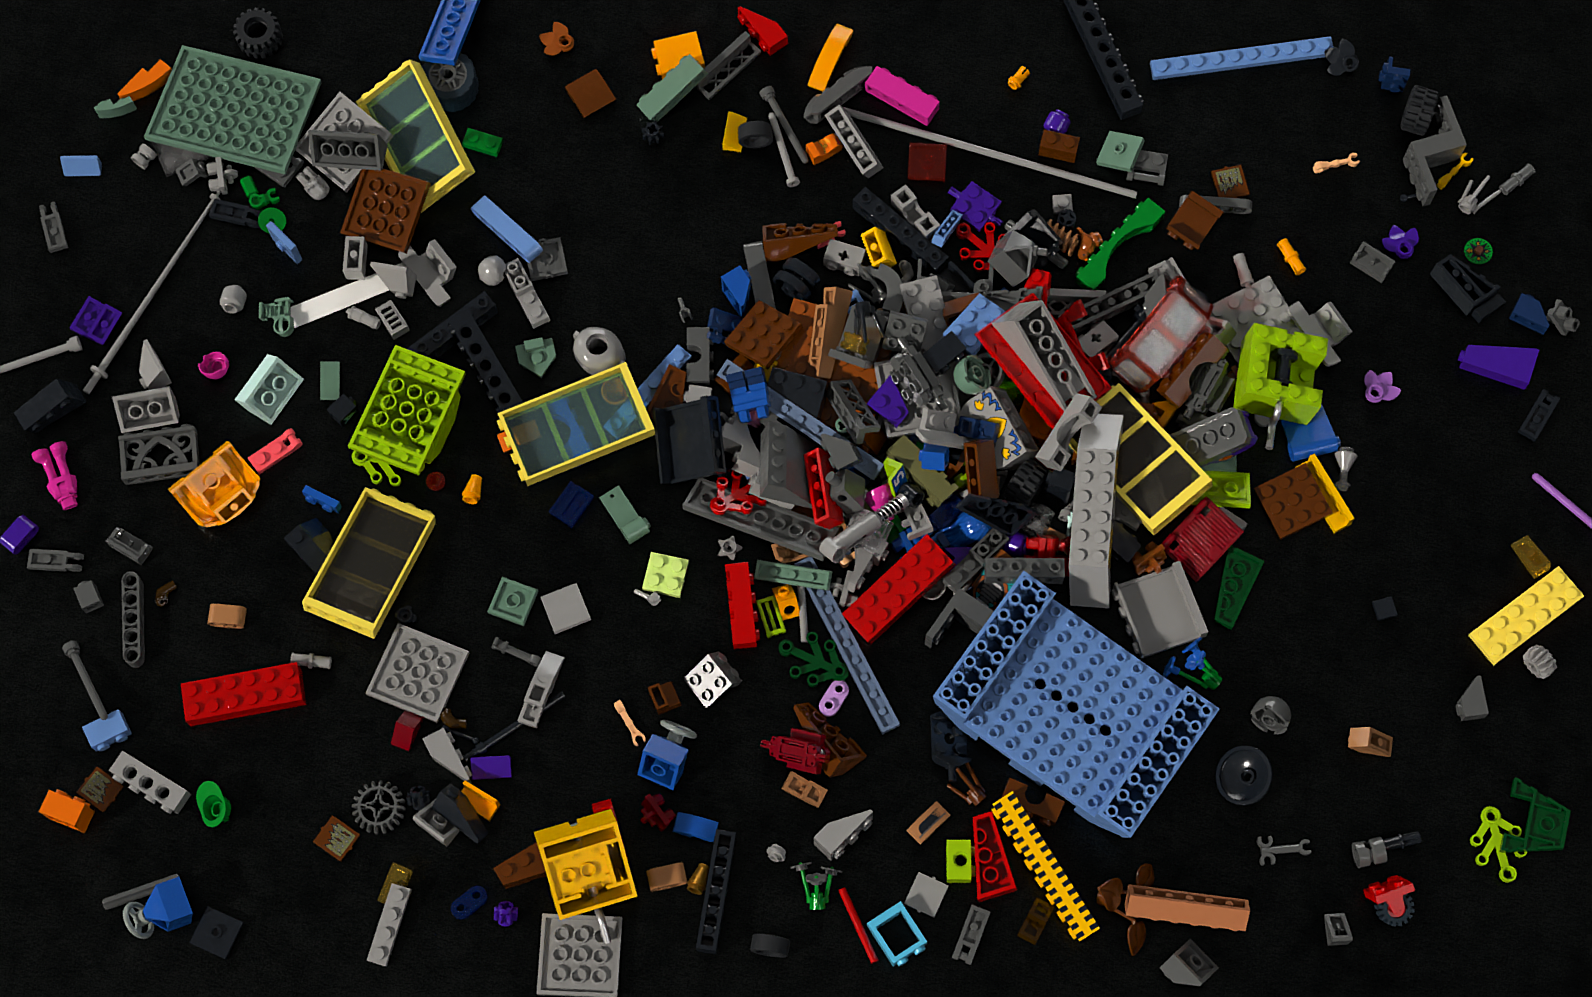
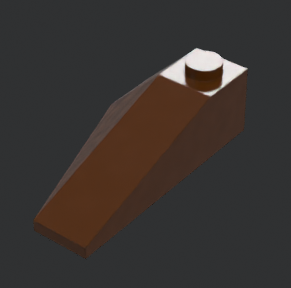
M787 223L762 226L766 262L773 263L785 260L838 236L837 224H814L811 227H806L803 224L797 223L796 227H787Z

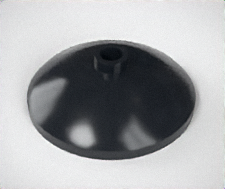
M1238 746L1229 750L1221 758L1216 769V784L1220 793L1225 799L1237 805H1251L1261 800L1269 791L1273 780V769L1270 760L1261 750L1252 746ZM1251 774L1252 778L1248 781L1247 777Z

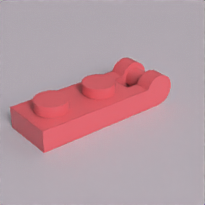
M292 428L286 430L283 435L248 457V460L259 475L303 445L302 441L296 438V433ZM289 440L291 444L286 447L284 443Z

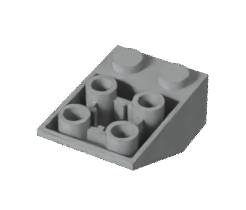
M864 811L827 823L814 836V845L830 861L834 857L838 859L845 852V846L848 843L852 845L858 839L859 832L862 829L866 831L872 825L873 811Z

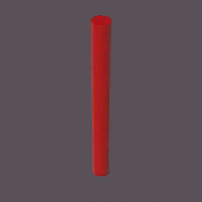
M846 888L839 889V894L871 964L879 961Z

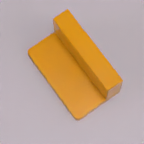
M464 781V788L461 792L467 796L476 813L490 821L499 808L500 803L497 799L469 782Z

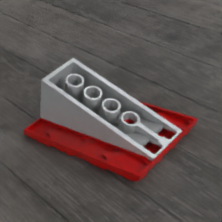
M1034 293L1026 296L975 333V336L990 356L997 361L1031 406H1034L1046 424L1052 429L1076 393L1090 396L1097 400L1112 389L1051 315L1043 300H1039Z

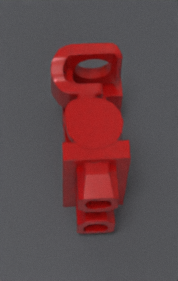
M1037 534L1036 537H1027L1026 548L1034 549V555H1024V558H1064L1065 576L1069 577V556L1056 555V552L1059 550L1070 554L1071 536L1060 540L1054 535Z

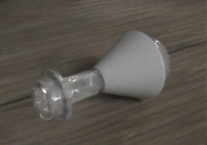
M1340 447L1339 451L1334 454L1340 468L1339 482L1335 483V486H1337V490L1348 491V488L1351 486V484L1347 483L1348 471L1358 456L1354 453L1353 448Z

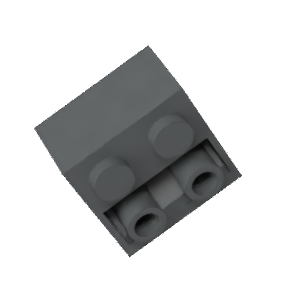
M824 433L820 435L822 438L820 443L824 451L829 452L831 457L828 459L833 469L836 468L839 471L850 469L863 462L856 444Z

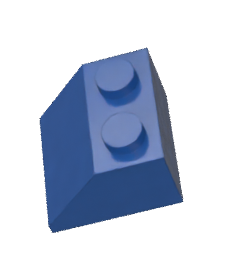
M738 266L721 276L722 291L739 316L744 318L751 297L752 284L750 280L752 278L746 269L743 270L741 266Z

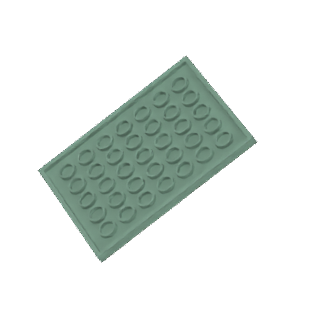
M182 45L144 135L145 140L286 174L319 91L321 79Z

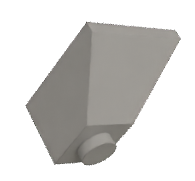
M371 262L370 266L388 289L395 294V297L406 299V296L413 297L417 278L414 272L403 266Z
M146 339L143 341L139 368L142 378L139 380L144 389L163 388L172 382L156 352Z

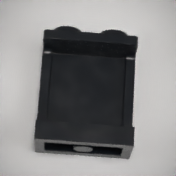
M1035 209L1027 212L1005 234L1007 235L1014 230L1033 241L1035 245H1039L1040 248L1048 249L1047 256L1038 255L1033 268L1039 267L1041 269L1048 263L1047 258L1050 255L1052 257L1061 250L1059 247L1064 243Z

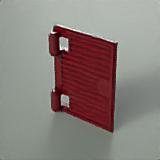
M1206 496L1161 544L1165 547V553L1175 562L1180 561L1183 570L1197 583L1244 531ZM1207 506L1211 511L1204 516L1200 512ZM1176 540L1179 545L1173 551L1169 546Z

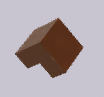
M671 681L662 685L657 683L648 687L658 715L681 706Z

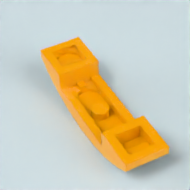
M836 24L817 59L808 82L809 87L822 92L827 88L832 78V72L845 46L847 47L854 30Z

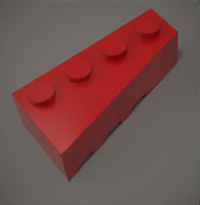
M748 562L725 564L733 648L757 647L756 641H760L759 629H755L754 622H758L757 610L753 611L752 604L756 603L755 592H751V585H754L753 573H749Z
M992 811L973 817L977 900L982 902L1017 891Z

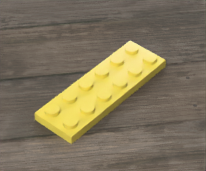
M1558 566L1468 636L1494 666L1581 600L1584 595Z

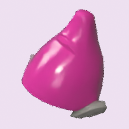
M888 481L883 482L881 486L869 492L865 489L864 500L874 511H877L878 508H881V506H884L893 499Z

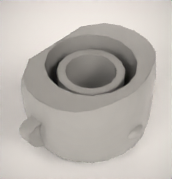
M588 327L580 333L575 331L573 334L575 339L573 345L575 358L580 366L589 374L594 375L625 362L626 355L622 344L611 331L600 327ZM596 347H604L607 349L604 353L600 355H595L591 353L592 350Z

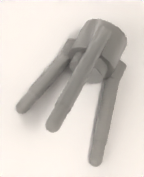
M1489 175L1486 176L1472 195H1468L1473 180L1469 181L1461 199L1458 201V207L1466 214H1475L1479 208L1501 193V190H1497L1477 205L1478 200L1476 196L1490 179Z

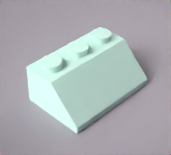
M267 354L235 398V401L249 412L272 425L304 379L281 359Z

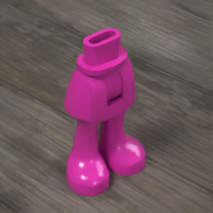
M61 441L50 446V451L61 474L60 477H57L48 449L36 450L31 455L33 460L42 464L49 480L46 486L48 491L62 505L63 510H68L78 505L76 500L78 497L76 494L77 480L75 475L70 474L66 463L67 444Z

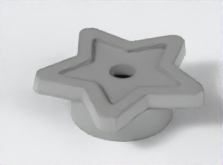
M734 536L718 541L721 546V550L718 553L719 556H728L731 560H734L735 553L742 550V546L736 544Z

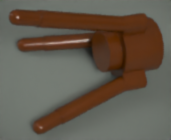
M968 762L965 765L976 784L975 786L972 785L959 768H956V771L970 788L967 792L969 796L951 784H947V787L965 799L969 805L973 803L977 806L987 797L985 794L986 790L980 784Z

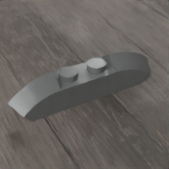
M861 66L845 72L843 74L844 77L839 78L832 87L826 88L822 94H816L805 109L804 119L810 123L818 124L826 118L825 114L838 105L842 106L865 88V82L872 73V66Z

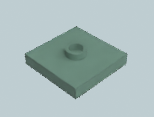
M1109 131L1096 163L1099 166L1132 172L1145 140L1143 137Z
M502 577L487 612L524 626L538 594V589Z

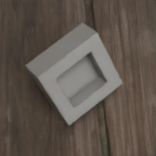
M1071 194L1052 196L1054 215H1058L1064 209L1073 211Z

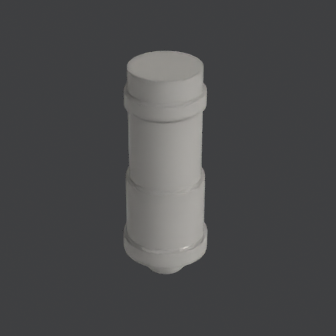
M1244 253L1236 254L1233 256L1238 271L1240 284L1242 287H1250L1254 280L1248 268Z
M355 306L348 308L346 311L349 319L363 323L377 330L381 324V319Z

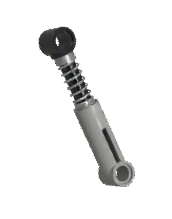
M905 482L899 488L897 496L884 506H881V508H878L877 511L869 512L834 538L827 537L824 539L819 547L820 553L832 562L839 563L850 549L879 530L882 523H885V520H889V517L892 518L893 514L896 515L897 512H901V509L909 506L912 508L918 507L924 500V492L910 482Z

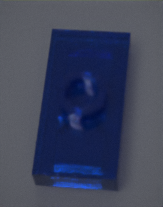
M953 494L928 516L930 522L939 532L963 512L956 507L962 501L956 494Z

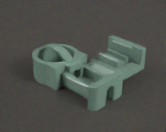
M289 297L278 298L274 301L276 303L269 304L259 302V319L268 321V318H272L274 320V331L282 337H287L293 333L294 318L290 316L291 303H294ZM288 321V328L283 332L282 324Z

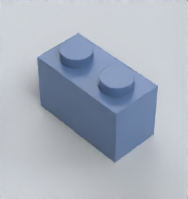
M119 710L108 714L106 720L99 718L82 727L91 748L95 751H104L111 744L123 742L128 738L127 736L132 734L123 713Z

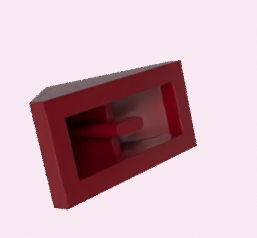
M405 710L396 721L391 745L410 751L424 718Z

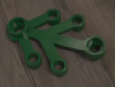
M809 632L806 637L807 642L811 645L814 656L794 647L790 640L780 642L779 652L782 656L794 655L810 663L801 667H791L790 676L797 679L803 674L822 668L828 672L818 676L816 674L809 675L807 678L809 686L815 687L818 683L830 679L834 681H844L847 679L849 669L846 664L839 661L835 650L836 644L833 640H827L824 643V649L829 653L832 664L824 660L818 644V635L815 632ZM814 635L816 639L810 641L809 636ZM831 643L834 647L832 649H828L826 645ZM788 644L790 648L784 650L783 645ZM796 669L799 671V674L793 675L792 671ZM836 669H842L843 673L837 674L835 672ZM810 678H816L817 682L810 683L809 680Z

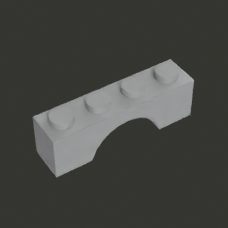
M1076 393L1035 457L1047 468L1062 471L1071 457L1069 453L1071 438L1081 427L1091 424L1102 407L1090 396Z

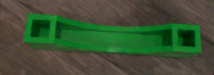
M1149 198L1145 202L1141 201L1136 206L1135 213L1133 215L1129 214L1124 219V225L1121 228L1117 227L1111 234L1112 238L1109 241L1105 240L1099 247L1100 251L1090 256L1087 261L1088 264L1078 269L1075 274V284L1083 290H1099L1105 282L1107 263L1116 248L1135 235L1153 231L1163 220L1165 210Z

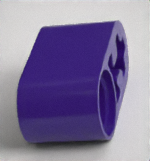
M21 515L3 533L0 543L14 555L18 554L37 534L39 527L25 515Z

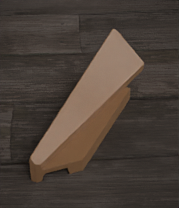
M839 287L824 288V304L816 305L809 363L816 368L817 377L831 378L836 358L830 357L828 354L830 348L836 349L839 346L853 294L851 290Z

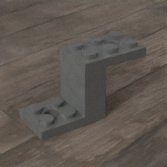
M1448 96L1440 97L1432 117L1434 123L1438 125L1439 134L1411 142L1403 158L1404 166L1410 172V181L1412 184H1415L1417 199L1422 202L1423 206L1431 204L1438 190L1429 168L1459 160L1467 145Z
M852 305L839 346L836 349L830 348L828 356L861 368L874 369V363L877 361L884 339L881 337L871 313L869 318H865L867 343L863 341L861 319H859L858 338L854 339V309L856 308ZM876 309V315L885 334L890 313Z
M959 588L927 632L925 645L930 648L934 644L938 645L943 638L942 634L945 628L948 630L952 626L953 619H956L978 634L994 611Z

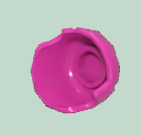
M211 352L203 356V361L198 363V367L204 376L217 380L226 374L229 368V360L221 352Z

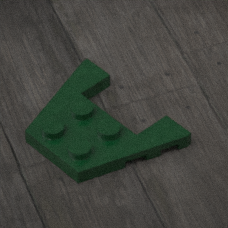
M1515 777L1510 796L1530 801L1524 838L1504 833L1499 852L1562 850L1565 844L1571 810L1553 799L1543 796L1535 788L1522 783V780Z

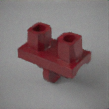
M660 793L653 796L648 794L641 803L643 806L641 813L644 817L640 821L642 824L649 822L652 827L656 825L663 832L667 829L670 822L674 820L676 814L670 808L664 812L661 810L660 806L665 801Z

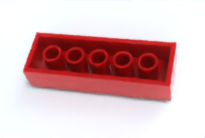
M926 534L850 605L842 615L868 643L872 644L956 564Z
M297 662L181 683L185 721L190 726L306 705L302 669Z

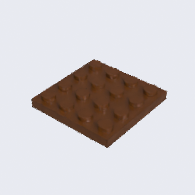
M362 169L340 233L346 236L365 237L366 242L407 254L431 183L387 169Z

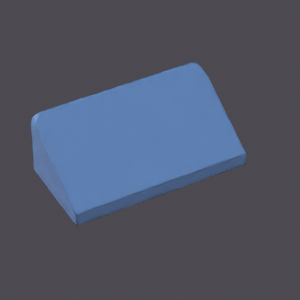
M97 155L60 156L65 176L101 175L102 163Z

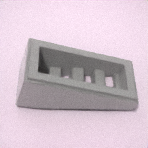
M391 300L375 309L393 340L410 331L407 323ZM388 307L392 308L383 314L381 313V311L385 310ZM393 312L395 313L391 317L385 319V317ZM398 318V320L394 321L393 323H388L393 319ZM399 323L402 324V325L396 327L395 329H392V327H394L395 325H397V324H399Z

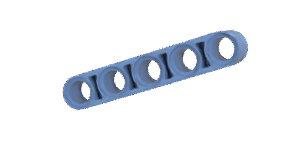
M485 195L471 207L472 212L528 263L533 261L543 251L536 240Z

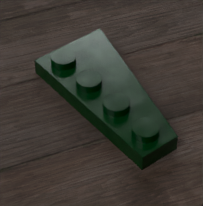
M1231 545L1227 550L1214 622L1232 630L1264 560Z

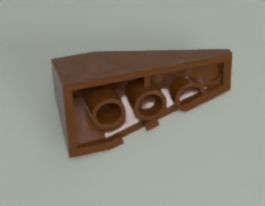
M809 702L796 704L793 707L803 730L826 735L824 747L830 750L829 763H823L822 769L829 778L843 775L866 758L867 755L851 737L849 739L845 738L839 733L841 729L837 726L833 727L826 722V717Z

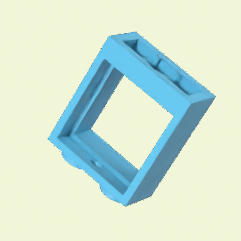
M901 901L867 923L868 929L892 966L896 964L901 966L909 960L908 957L913 953L918 955L926 949L924 947L927 945L926 939ZM899 914H902L919 941L902 953L894 956L877 929Z

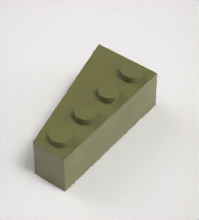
M903 435L887 449L886 458L888 457L903 463L907 479L909 478L914 486L923 491L926 502L932 508L935 507L938 510L956 493L959 487L955 483L951 485L947 479L948 476L943 471L937 472L936 470L921 469L922 461H919L920 449Z

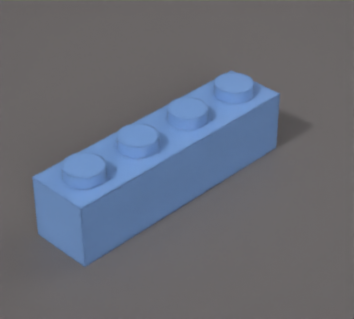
M952 210L935 232L931 243L942 248L960 223L962 214Z

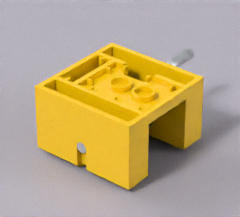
M611 809L576 819L577 823L571 825L569 822L534 832L559 920L594 910L604 944L610 943L612 940L602 907L637 897L618 824Z

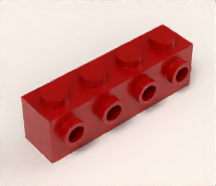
M818 447L804 454L814 523L818 526L832 529L844 523L842 509L830 498V484L825 480L829 472L833 471L836 473L835 468L833 469L828 458L831 457L829 452Z

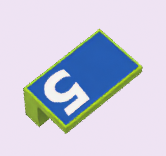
M887 457L883 465L892 496L895 498L899 488L905 482H908L903 463Z

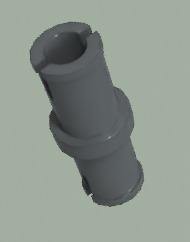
M1528 163L1517 173L1514 172L1510 179L1499 186L1501 192L1504 195H1508L1517 186H1522L1524 181L1535 173L1534 167Z

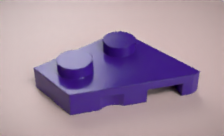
M891 375L867 403V406L896 429L909 414L896 384L892 381Z

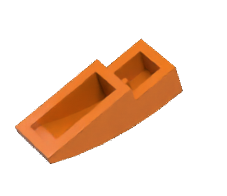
M160 59L148 72L142 68L117 94L120 99L130 96L132 101L143 98L165 85L172 69Z

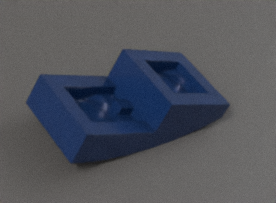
M960 416L957 434L975 439L994 440V443H996L1000 424Z

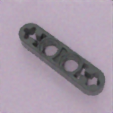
M1183 195L1180 197L1179 207L1182 205V203L1188 195ZM1201 196L1222 210L1223 213L1249 214L1252 212V201L1249 199Z

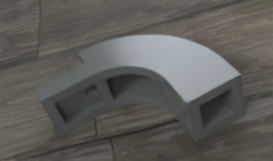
M880 263L879 268L871 265L867 267L862 266L876 283L882 284L887 288V296L882 307L883 311L889 313L890 311L906 314L900 284H903L899 275L892 268ZM859 269L858 272L864 280H868Z

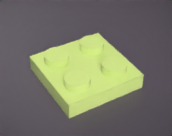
M651 552L642 590L648 592L655 591L658 594L680 598L689 560Z

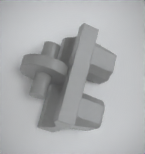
M215 157L216 162L206 164L209 176H218L217 179L208 181L211 192L221 191L222 195L228 194L226 179H228L229 184H233V179L238 177V171L232 169V165H227V170H225V164L222 162L221 157Z
M847 571L844 585L841 584L842 578L840 577L836 578L835 583L832 582L830 584V589L833 590V597H838L839 592H842L838 605L839 608L844 609V606H850L858 599V595L850 594L847 590L853 571Z

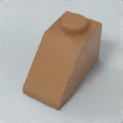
M1371 727L1350 728L1348 747L1361 753L1391 757L1393 737Z

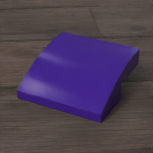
M88 296L71 324L70 329L104 345L122 312Z

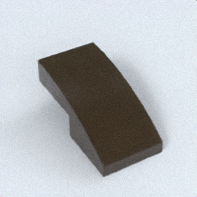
M1036 897L1017 936L1035 945L1055 906Z

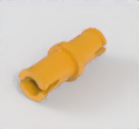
M1285 238L1279 241L1277 246L1285 256V262L1290 264L1295 275L1297 276L1305 272L1306 267L1302 264L1298 257V252L1294 251L1288 239Z

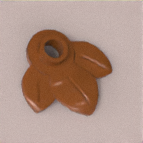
M554 22L553 32L539 35L541 42L546 46L544 53L547 55H557L561 51L567 52L574 47V39L568 34V28L562 23Z

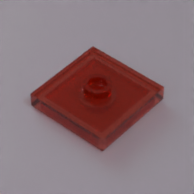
M910 143L908 179L945 181L947 145Z

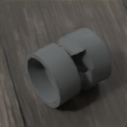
M1381 837L1369 839L1368 843L1364 840L1352 843V853L1358 868L1370 866L1371 862L1375 865L1387 862L1386 848Z

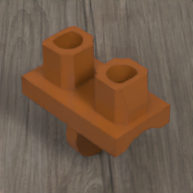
M1152 541L1146 545L1145 550L1147 553L1142 556L1139 552H1136L1131 559L1135 573L1140 576L1146 571L1150 573L1154 570L1157 574L1162 572L1160 566L1165 563L1164 560L1167 556L1164 551L1165 547L1162 544L1158 546Z

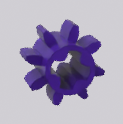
M503 901L499 903L498 907H494V920H498L499 925L510 926L513 924V921H517L518 907H514L513 903Z

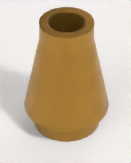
M699 863L698 868L687 882V889L690 892L701 895L706 890L710 869L708 865Z

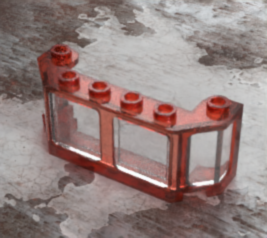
M1175 276L1170 281L1171 287L1166 290L1167 293L1124 346L1118 348L1117 353L1113 357L1109 356L1107 358L1110 369L1136 393L1148 391L1155 382L1161 379V377L1164 378L1170 372V366L1181 359V353L1185 348H1189L1194 343L1193 338L1197 334L1204 331L1206 328L1205 324L1210 318L1214 305L1209 304L1186 283L1182 276Z

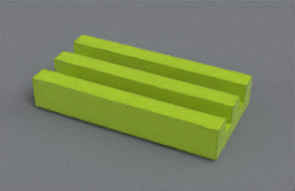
M775 596L757 600L756 604L767 638L773 635L777 636L780 633H786ZM769 601L773 603L780 629L776 627ZM762 603L765 604L773 631L769 630L761 606Z

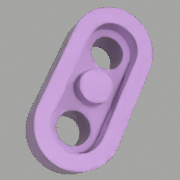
M832 682L819 703V711L825 717L836 715L847 698L849 687L846 682ZM836 687H841L843 689L842 692H836ZM831 703L832 708L827 709L825 705Z

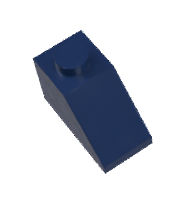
M1522 293L1509 319L1544 335L1549 327V323L1540 301L1529 294L1525 295Z

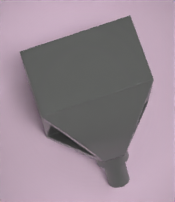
M1012 230L997 241L988 259V263L1012 287H1015L1029 277L1038 255L1047 256L1048 249L1040 248L1039 245H1035L1027 237Z

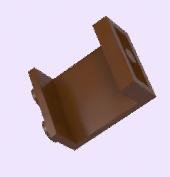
M1191 191L1166 227L1169 231L1167 234L1175 240L1178 238L1183 240V245L1190 250H1193V248L1199 249V245L1216 220L1220 218L1223 211Z

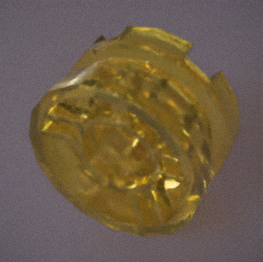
M845 331L843 335L845 338L844 341H841L840 346L865 355L867 351L865 348L866 345H869L870 339L867 338V343H864L863 336L855 333L850 334V332Z

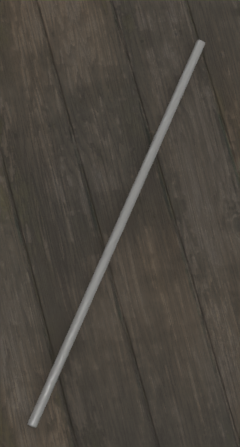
M844 107L850 117L1136 199L1137 191Z

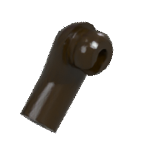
M173 580L157 589L155 596L157 606H165L168 602L169 593L178 589Z
M449 708L443 709L440 718L450 729L467 728V719H456Z

